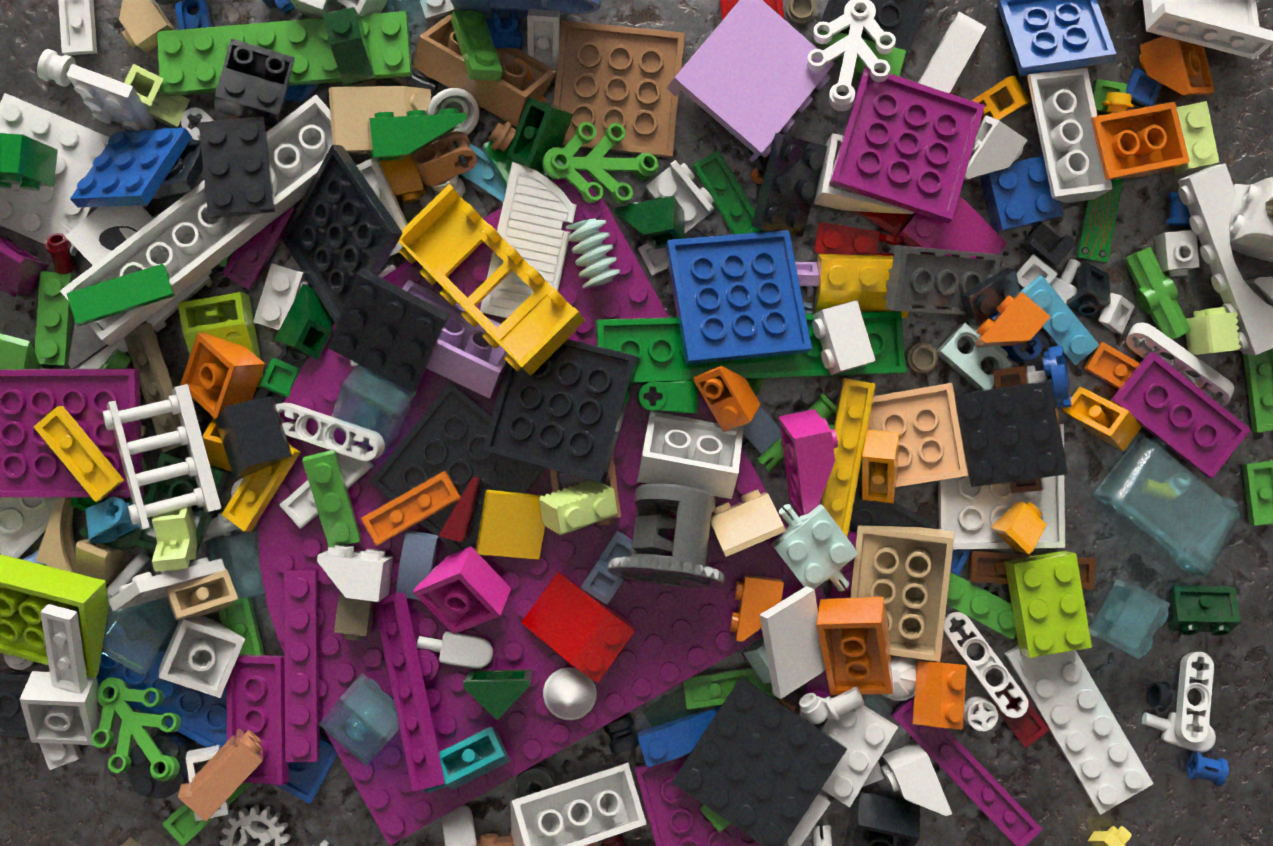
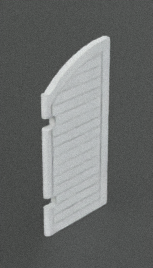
M512 162L497 232L509 245H512L531 267L533 266L558 291L569 243L568 237L571 234L568 231H561L563 222L573 223L577 205L572 204L565 193L546 176L534 169ZM494 252L492 253L487 279L504 263ZM512 271L482 301L480 311L485 314L508 318L533 291Z

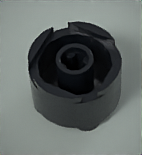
M160 729L152 733L150 737L163 755L173 756L178 760L180 769L176 778L171 781L155 780L150 773L151 763L138 743L130 750L131 766L127 771L129 781L138 795L158 799L175 794L180 790L181 784L189 783L186 755L188 751L198 749L194 740L189 739L187 736L177 731L164 732ZM160 763L159 773L162 774L165 771V765Z

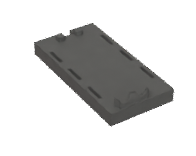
M895 245L892 268L887 269L890 276L886 281L887 294L884 297L887 300L886 309L966 315L965 310H961V308H964L961 295L999 273L1001 255ZM935 306H943V309H938Z

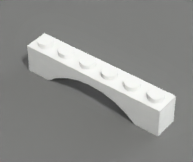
M1226 164L1214 165L1178 180L1180 185L1178 189L1179 197L1189 209L1191 215L1189 219L1190 226L1193 232L1199 236L1202 244L1200 248L1202 258L1210 265L1213 273L1211 277L1212 285L1220 293L1224 303L1222 307H1225L1226 313L1235 312L1238 314L1236 317L1238 323L1236 325L1239 327L1237 332L1240 333L1238 338L1241 340L1238 344L1242 346L1239 350L1242 351V354L1257 355L1272 349L1273 307L1258 297L1244 281L1235 264L1230 246L1229 223L1236 191Z

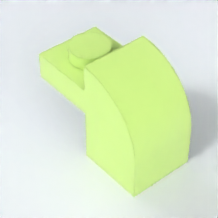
M133 64L124 83L134 87L153 119L169 127L177 128L190 99L182 95L164 96L160 92L163 78Z
M192 507L153 516L152 524L157 539L152 559L154 571H177L188 568L189 561L196 558L197 551L196 526Z

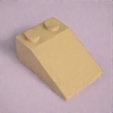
M407 86L330 87L332 145L343 146L347 153L370 155L367 125L369 118H375L374 114L378 112H393L394 117L407 116L406 112L413 110H425L426 115H428L431 89Z

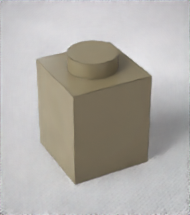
M340 593L338 596L334 633H342L343 638L348 640H362V636L369 635L372 632L375 601L345 598Z

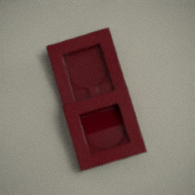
M1010 683L1005 689L995 692L997 698L1000 694H1004L1009 702L1005 706L1007 710L1014 709L1018 711L1020 709L1018 707V702L1021 701L1020 698H1013L1007 692L1008 689L1012 688ZM987 697L996 707L998 714L1023 748H1027L1050 731L1031 706L1032 704L1029 700L1027 712L1021 717L1012 718L1004 715L991 697Z

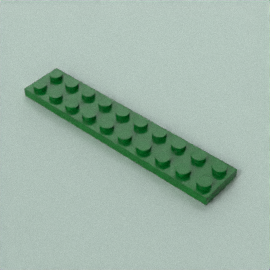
M901 311L861 312L876 361L830 375L829 369L824 366L821 352L823 348L820 339L815 336L812 328V321L814 320L812 315L814 314H805L812 346L808 353L688 365L685 362L678 317L605 319L595 321L596 346L635 355L640 358L633 384L694 381L693 378L720 366L746 378V380L906 373Z

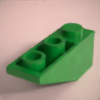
M454 108L441 109L438 111L439 114L426 115L425 110L406 112L407 116L394 117L393 112L375 113V118H369L367 123L371 162L404 160L462 126L467 120V114L458 113V110Z

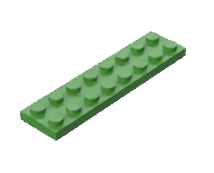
M407 12L365 14L364 17L360 16L375 78L412 76ZM324 18L157 32L159 75L163 78L160 92L164 96L216 92L231 38L295 57L289 86L343 82L329 43Z

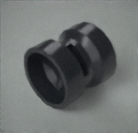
M626 713L603 726L604 732L609 734V746L613 754L628 751L639 745L638 733L634 732L632 728L634 721L631 713Z

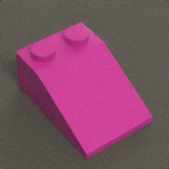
M960 196L953 219L949 224L914 212L897 235L903 238V242L912 247L999 254L1007 244Z
M815 409L778 417L789 501L799 517L810 513L819 505L835 462L834 449L838 448L835 430H831L828 427L826 419H822Z

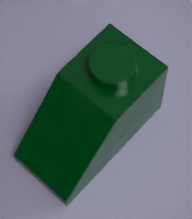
M355 7L323 14L329 43L344 86L375 80L362 19Z
M528 97L506 157L534 169L543 161V157L548 150L562 145L574 114L550 103Z

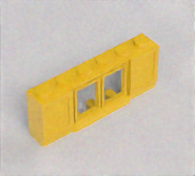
M450 184L402 230L403 234L398 242L403 247L399 252L411 264L417 260L423 266L419 271L420 274L431 285L438 282L444 288L440 294L453 307L459 303L465 309L461 315L474 328L478 324L483 327L486 332L482 337L495 350L501 346L508 353L504 359L517 372L523 368L531 376L585 321L575 307L573 308L533 266L531 267L512 245H509ZM484 242L504 263L467 298L447 277ZM513 271L533 293L497 328L476 306Z

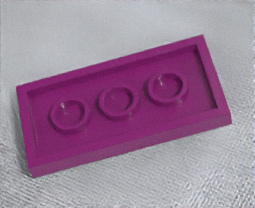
M1149 352L1111 399L1112 403L1130 411L1142 427L1205 477L1211 479L1251 430L1154 352Z
M239 654L226 683L227 741L233 735L236 737L238 728L244 733L248 730L253 732L262 741L263 761L244 782L284 785L289 783V762H285L284 656Z

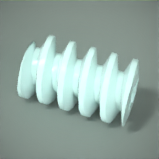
M589 219L566 226L567 229L576 230L569 235V240L579 242V244L572 248V252L574 254H583V256L575 261L577 266L586 267L579 273V277L590 279L582 286L583 289L613 281L612 278L620 273L619 269L609 268L617 260L616 257L606 256V253L613 249V245L602 243L604 239L610 236L609 232H599V228L606 224V220Z

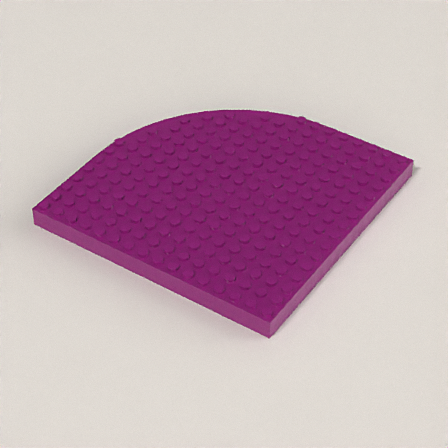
M577 171L588 183L593 182L588 172ZM565 178L552 179L551 181L565 193L570 202L577 205L573 223L589 219L606 220V224L599 228V232H609L610 236L604 239L602 243L613 245V249L608 251L606 256L616 257L617 260L609 268L620 270V273L612 278L613 281L583 289L582 286L590 279L579 277V273L586 267L577 266L575 263L583 254H574L572 248L579 244V242L569 240L558 292L573 308L575 307L585 321L568 339L596 346V320L669 318L604 199L601 197L594 204L587 203L583 199L582 194ZM593 189L588 190L591 196L597 197ZM502 208L483 218L496 231L498 230ZM563 222L561 231H568L572 234L576 230L566 228V226L573 223ZM482 242L447 277L467 298L487 280L493 251ZM417 260L413 264L407 261L383 277V279L401 289L408 280L441 295L440 292L444 289L438 282L431 285L420 274L419 271L423 266ZM480 302V303L476 306L479 310H480V308H481V303H482V302ZM483 313L487 318L500 324L507 319ZM334 323L332 333L319 359L316 360L311 357L307 359L291 388L289 398L286 397L284 403H292L375 431L382 436L385 443L383 454L379 458L369 460L374 467L347 489L361 534L359 542L347 545L354 547L353 552L361 553V551H366V549H380L386 551L385 556L393 557L389 595L386 596L388 597L396 594L399 565L406 530L378 546L375 545L361 518L392 500L369 481L449 383L455 385L490 415H493L503 377L491 398H488L426 368L419 387L413 394L362 366H351L349 359L330 350L328 347L337 326ZM633 384L613 452L621 517L615 518V523L596 525L594 523L561 536L546 526L539 560L480 555L511 590L501 616L458 633L478 636L488 640L493 648L492 660L486 667L481 669L450 665L439 661L437 674L431 680L424 681L439 752L492 726L499 733L511 761L454 790L446 787L428 794L423 790L412 791L376 610L374 609L372 632L367 636H362V640H348L343 638L342 633H334L338 596L341 591L317 562L318 554L328 551L329 547L319 514L300 529L280 506L284 500L308 480L302 462L303 458L331 450L286 435L288 443L301 453L257 524L259 564L267 607L279 644L284 652V571L318 570L319 721L389 846L762 638V628L743 642L736 641L734 637L735 632L730 631L732 612L738 613L739 600L734 599L736 583L743 580V574L781 579L784 582L781 601L804 588L771 545L783 533L725 557L710 525L706 565L722 572L725 577L724 586L719 588H685L650 584L624 578L607 606L635 625V632L598 683L594 681L597 698L593 708L588 714L576 720L558 718L548 710L543 698V688L546 680L559 669L575 667L521 622L558 571L581 587L617 530L633 540L637 506L634 504L635 491L639 486L647 484L637 482L650 410L642 408L637 400L638 390L644 384ZM650 387V391L644 393L643 398L649 400L650 405L653 406L655 400H660V393H655L654 388ZM699 389L698 413L654 411L718 423ZM285 412L280 413L284 423L297 421V419L286 417ZM309 418L306 422V430L313 436L318 431V424L314 419ZM337 428L334 431V440L339 445H343L346 441V433L341 428ZM369 440L363 442L355 441V445L366 446L367 452L373 451V446L369 445ZM742 446L739 473L732 499L714 496L716 499L715 507L729 502L731 506L743 502L741 496L757 489L760 494L767 493ZM545 468L525 494L551 495L553 490L550 469ZM560 472L562 490L563 488L568 489L569 486L573 487L575 484L579 485L580 482L585 483L587 480ZM608 474L605 481L607 486H609ZM778 513V515H779V517H780V519H781V521H782V523H783V525H784V527H785V529H786L787 527H786L785 523L783 522V520H782L780 514ZM670 514L669 518L676 520L677 515ZM420 522L408 528V530L433 534ZM668 529L667 540L674 542L675 529ZM439 538L436 561L432 570L447 556L456 553ZM820 586L814 589L817 606L820 605V599H827ZM406 598L416 646L419 636L443 640L444 633L450 630L420 600ZM432 651L433 653L436 654V656L438 657V660H439L440 652H434V651ZM533 669L534 673L530 686L498 720L463 688V681L470 671Z

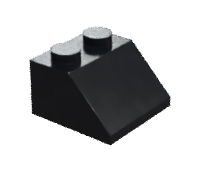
M859 792L851 809L844 846H915L920 839V805L909 803L904 799L895 800L882 797L876 793Z

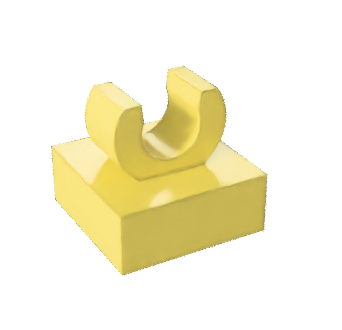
M1111 826L1108 831H1094L1088 842L1093 846H1126L1124 844L1128 842L1132 834L1123 826H1120L1119 829Z

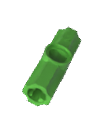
M1151 247L1142 249L1124 258L1123 260L1137 287L1136 298L1142 309L1146 313H1150L1157 330L1170 339L1178 338L1190 331L1191 329L1177 302L1179 297L1177 288L1171 278L1163 274Z

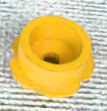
M1107 92L1105 101H1102V105L1107 107V113L1122 112L1134 107L1131 104L1132 95L1127 93Z

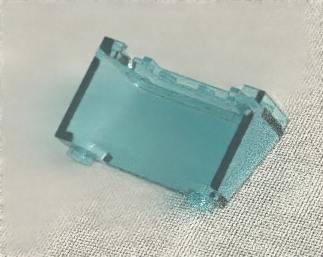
M1152 437L1150 440L1138 438L1092 495L1103 504H1107L1109 501L1119 514L1131 519L1170 552L1169 555L1177 559L1175 563L1186 572L1205 577L1215 565L1241 516L1237 511L1239 505L1226 496L1220 497L1166 452L1167 446L1157 438Z

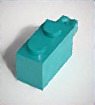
M491 726L439 752L445 784L423 791L428 794L446 787L454 790L510 762L511 760L499 733Z

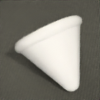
M449 88L439 92L429 104L428 115L439 114V110L449 108L457 109L458 113H466L467 120L465 123L452 132L460 131L468 135L475 128L479 119V107L476 99L469 92L459 88Z
M566 667L555 671L548 677L543 688V698L545 705L553 715L564 720H576L591 711L597 698V690L591 678L577 668Z

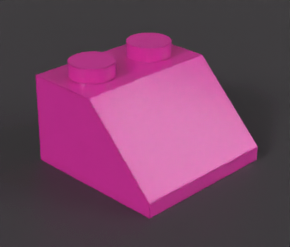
M470 546L447 556L414 588L413 594L455 634L501 616L511 588Z

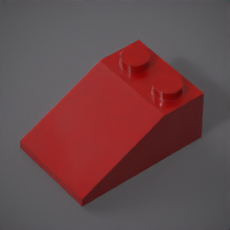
M559 571L521 622L567 662L596 683L600 681L635 632V625L583 590L578 584Z

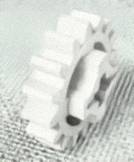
M255 804L251 808L250 813L244 807L238 812L239 816L234 814L228 820L231 825H226L222 830L228 836L220 841V845L270 846V841L275 838V846H286L284 843L291 839V835L283 834L288 823L280 824L278 822L281 816L280 813L271 816V807L267 806L263 812H260L258 804ZM241 826L240 833L242 836L241 839L237 841V832L239 827ZM251 837H252L253 839L259 838L261 842H260V843H259L258 841H254V842H253V841L251 840Z

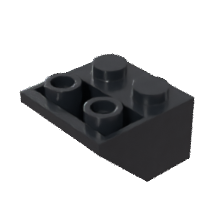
M231 38L214 96L215 111L239 118L264 116L266 126L274 127L280 122L295 57Z

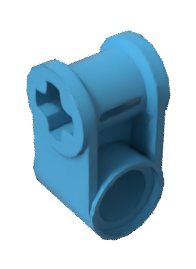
M110 497L102 503L88 507L85 510L89 541L97 544L112 542L118 539V537L140 528L139 524L133 525L130 518L128 506L133 505V501L124 502L122 498Z

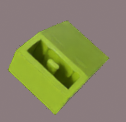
M238 292L178 303L183 335L189 354H191L197 333L203 332L245 346L261 360L255 324L253 322L250 295ZM263 371L260 376L257 388L260 387L259 385L263 379Z

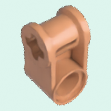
M455 131L414 153L412 160L423 182L428 186H437L450 178L473 169L477 163V155L473 149L469 148L470 140L468 136L463 132ZM453 141L457 142L459 148H455ZM462 155L466 161V163L464 164L460 158V156Z

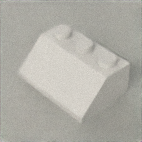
M650 411L637 482L683 485L707 491L713 496L732 499L739 473L743 428L737 427L723 432L718 423Z

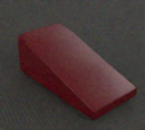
M473 477L440 532L439 537L458 542L468 539L482 481L480 480L481 478Z

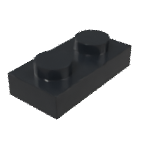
M1006 268L961 295L968 323L979 324L997 313L998 310L996 308L1008 295L1012 298L1018 295L1021 290L1015 269Z

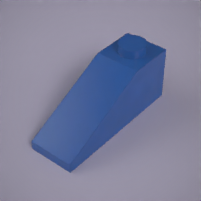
M722 705L639 730L638 740L647 768L692 752Z

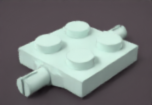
M790 504L784 505L783 507L786 511L781 508L779 514L789 526H787L786 532L771 543L773 548L804 588L808 586L816 589L824 581L830 579L838 591L845 590L841 583L847 588L849 582L840 570L859 554L821 504L810 513L800 517L794 512Z

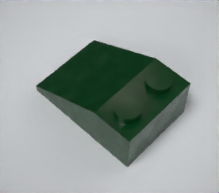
M161 453L156 469L185 462V457L173 453ZM210 465L220 501L229 471ZM189 474L151 483L144 504L147 505L193 493V489L198 488L195 476L190 477ZM197 505L191 507L196 526L197 555L215 510L204 513L203 507L198 508ZM153 517L147 518L150 528L135 529L131 544L155 551L157 539L152 524Z

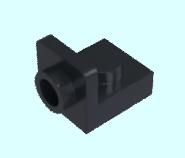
M1087 262L1077 268L1078 293L1066 301V305L1071 310L1085 317H1091L1111 304L1109 274Z

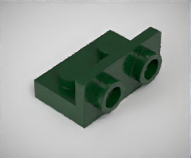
M1173 586L1170 589L1174 619L1168 624L1169 631H1180L1182 635L1211 632L1213 636H1224L1230 634L1241 623L1235 587Z

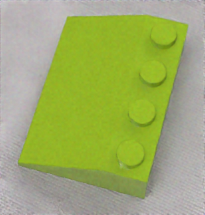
M0 554V653L49 666L40 612L48 604L77 612L86 676L95 678L99 673L109 609L106 581Z

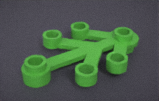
M589 122L580 124L575 131V136L563 149L556 147L548 150L542 162L543 169L549 177L553 179L565 178L582 194L583 199L590 204L596 203L603 196L602 186L618 204L626 203L633 195V190L629 184L624 182L618 183L606 171L632 172L639 180H649L656 174L659 165L657 158L650 153H641L636 158H603L613 145L619 144L625 137V129L618 123L611 124L605 130L604 137L586 157H573L583 144L590 143L596 136V128ZM582 129L587 130L590 137L584 136ZM611 130L616 131L619 138L614 137L611 134ZM555 158L559 159L564 166L557 165ZM644 161L648 162L651 168L646 167ZM577 171L588 172L598 183H588ZM593 189L597 197L591 196L588 190ZM618 189L623 190L626 194V197L620 196L618 193Z
M111 677L105 679L97 689V700L103 707L99 729L93 732L91 741L98 748H107L113 744L114 733L112 728L117 712L122 722L116 754L112 755L108 761L110 771L113 773H125L129 770L131 766L129 756L134 737L151 763L150 773L155 780L171 781L176 778L180 769L178 760L173 756L163 755L144 726L157 727L164 732H175L181 726V718L175 713L156 715L134 712L127 703V701L142 702L147 707L155 708L163 703V692L157 688H147L146 690L128 689L126 683L120 678ZM113 688L115 693L114 696L110 699L108 697L109 690ZM155 692L156 700L153 703H151L149 701V696L151 693ZM169 717H172L173 725L168 728L166 721ZM105 733L106 741L102 744L100 743V735ZM119 758H122L123 766L118 769L116 762ZM163 762L165 764V771L160 774L159 765Z

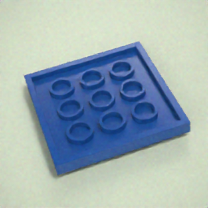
M789 230L673 239L666 242L665 246L686 365L808 353L812 349Z

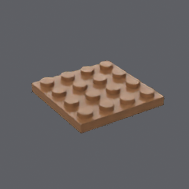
M562 20L553 105L574 115L564 141L559 147H565L575 136V131L581 123L589 122L596 128V136L590 143L583 144L579 149L593 150L604 137L605 130L611 124L618 123L624 127L625 137L619 144L613 145L608 152L635 155L650 153L655 157L672 158L679 94L674 96L666 88L681 70L685 33ZM582 129L583 135L590 137L589 132ZM611 130V134L614 137L619 138L618 133L614 130Z

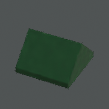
M533 669L470 671L463 681V688L498 720L530 686L534 673Z

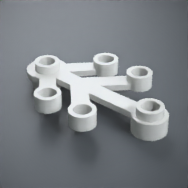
M850 0L845 6L844 15L830 23L819 22L814 27V40L819 44H827L831 41L833 35L850 26L848 36L825 50H812L808 54L807 60L809 69L818 72L822 71L827 63L844 54L839 81L830 89L829 104L837 111L849 110L854 104L855 90L851 86L857 55L870 71V77L874 81L883 82L889 76L890 66L888 62L882 59L878 60L861 38L864 28L876 42V50L879 53L889 54L895 47V36L890 32H884L874 20L876 9L870 0ZM856 10H862L864 13H857ZM819 31H827L828 34L822 36V35L818 34V32H819ZM889 41L891 44L884 46L880 42ZM820 58L822 62L814 63L812 59ZM882 68L885 72L880 74L875 72V69ZM837 92H846L848 94L846 96H840L837 94Z

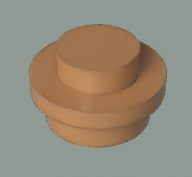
M506 121L504 125L498 123L489 137L493 141L492 149L496 150L498 148L504 152L510 144L516 130L511 127L509 121Z

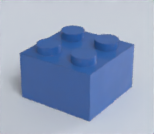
M1043 156L1015 162L1008 168L979 176L991 227L997 233L1053 221L1063 216L1060 201L1053 199L1051 196Z

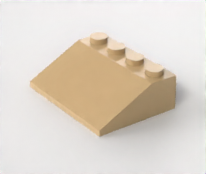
M858 525L856 550L859 554L854 559L850 598L884 597L888 620L890 655L940 662L955 531L923 527Z

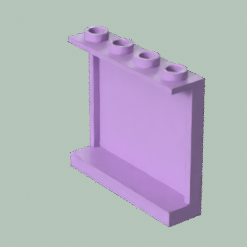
M739 0L666 89L674 96H677L682 90L754 153L749 159L753 162L760 155L764 158L768 156L775 133L784 135L795 122L791 118L797 110L802 113L811 103L813 98L809 94L814 88L820 91L828 82L831 76L827 72L835 63L832 61L827 63L822 71L815 72L810 70L807 65L808 54L818 48L763 0ZM814 58L812 59V61L814 63H820L822 62V59Z

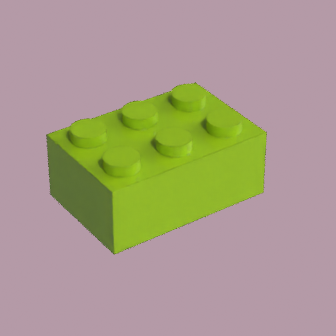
M1065 550L1004 561L1020 653L1033 658L1092 648L1076 553Z

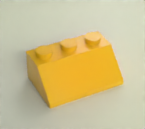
M818 254L819 285L816 286L815 314L823 309L856 300L860 312L893 311L886 309L887 300L884 297L887 294L886 281L890 276L887 269L892 268L894 256ZM901 311L902 318H908L909 312Z

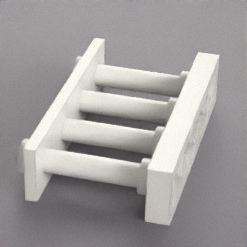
M188 384L174 387L172 389L173 395L168 396V400L118 411L116 401H112L107 404L108 410L103 411L107 430L113 429L133 501V505L128 506L130 518L133 525L139 524L140 530L150 528L147 519L149 517L197 505L198 508L203 507L204 513L221 509ZM170 412L173 415L178 414L181 426L177 427V431L126 442L122 427L123 423ZM178 443L181 446H187L189 457L185 458V462L135 474L130 455ZM189 474L190 477L195 476L198 488L193 489V493L143 505L139 486Z

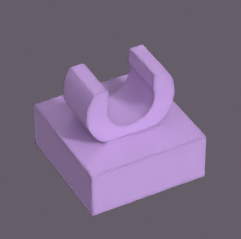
M795 262L800 286H806L807 296H812L813 286L819 285L817 262Z

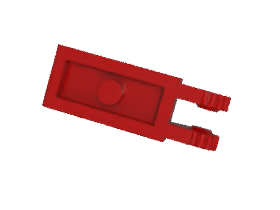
M818 222L813 253L894 256L893 253H877L878 242L888 243L889 245H902L903 238L896 235L880 234V231Z

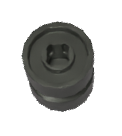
M542 760L519 773L514 786L516 798L518 799L555 787L557 785V774L553 766Z

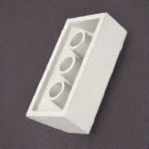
M1088 68L1029 74L1027 78L1052 198L1065 203L1096 199L1112 190L1111 180H1105L1090 120V118L1097 116Z
M628 763L510 801L511 834L515 846H585L647 824Z

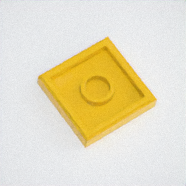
M486 490L475 551L480 555L539 560L545 531L539 503L541 495Z

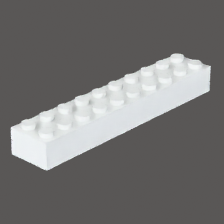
M314 95L267 132L275 212L210 219L207 210L205 181H202L192 191L185 194L60 290L68 300L66 293L162 263L166 266L175 296L88 323L103 342L110 347L114 346L305 196L332 146L330 110L317 95ZM348 153L352 159L358 155L355 153Z

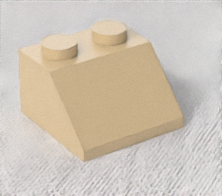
M757 489L741 496L743 502L733 506L726 502L715 507L714 514L711 515L710 525L725 557L786 532L768 493L760 494Z

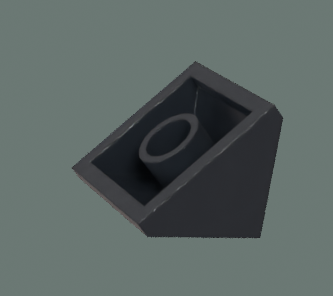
M265 397L226 406L215 420L235 480H239L293 456L273 397Z

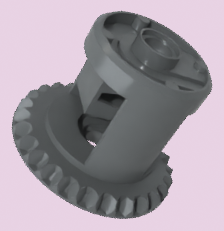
M644 484L639 486L635 491L634 499L637 511L631 555L612 559L608 564L607 571L612 575L625 579L657 585L685 588L723 587L725 577L722 572L706 565L711 513L714 514L715 497L707 491L677 484ZM670 514L677 515V519L669 518ZM668 529H675L674 542L667 540Z

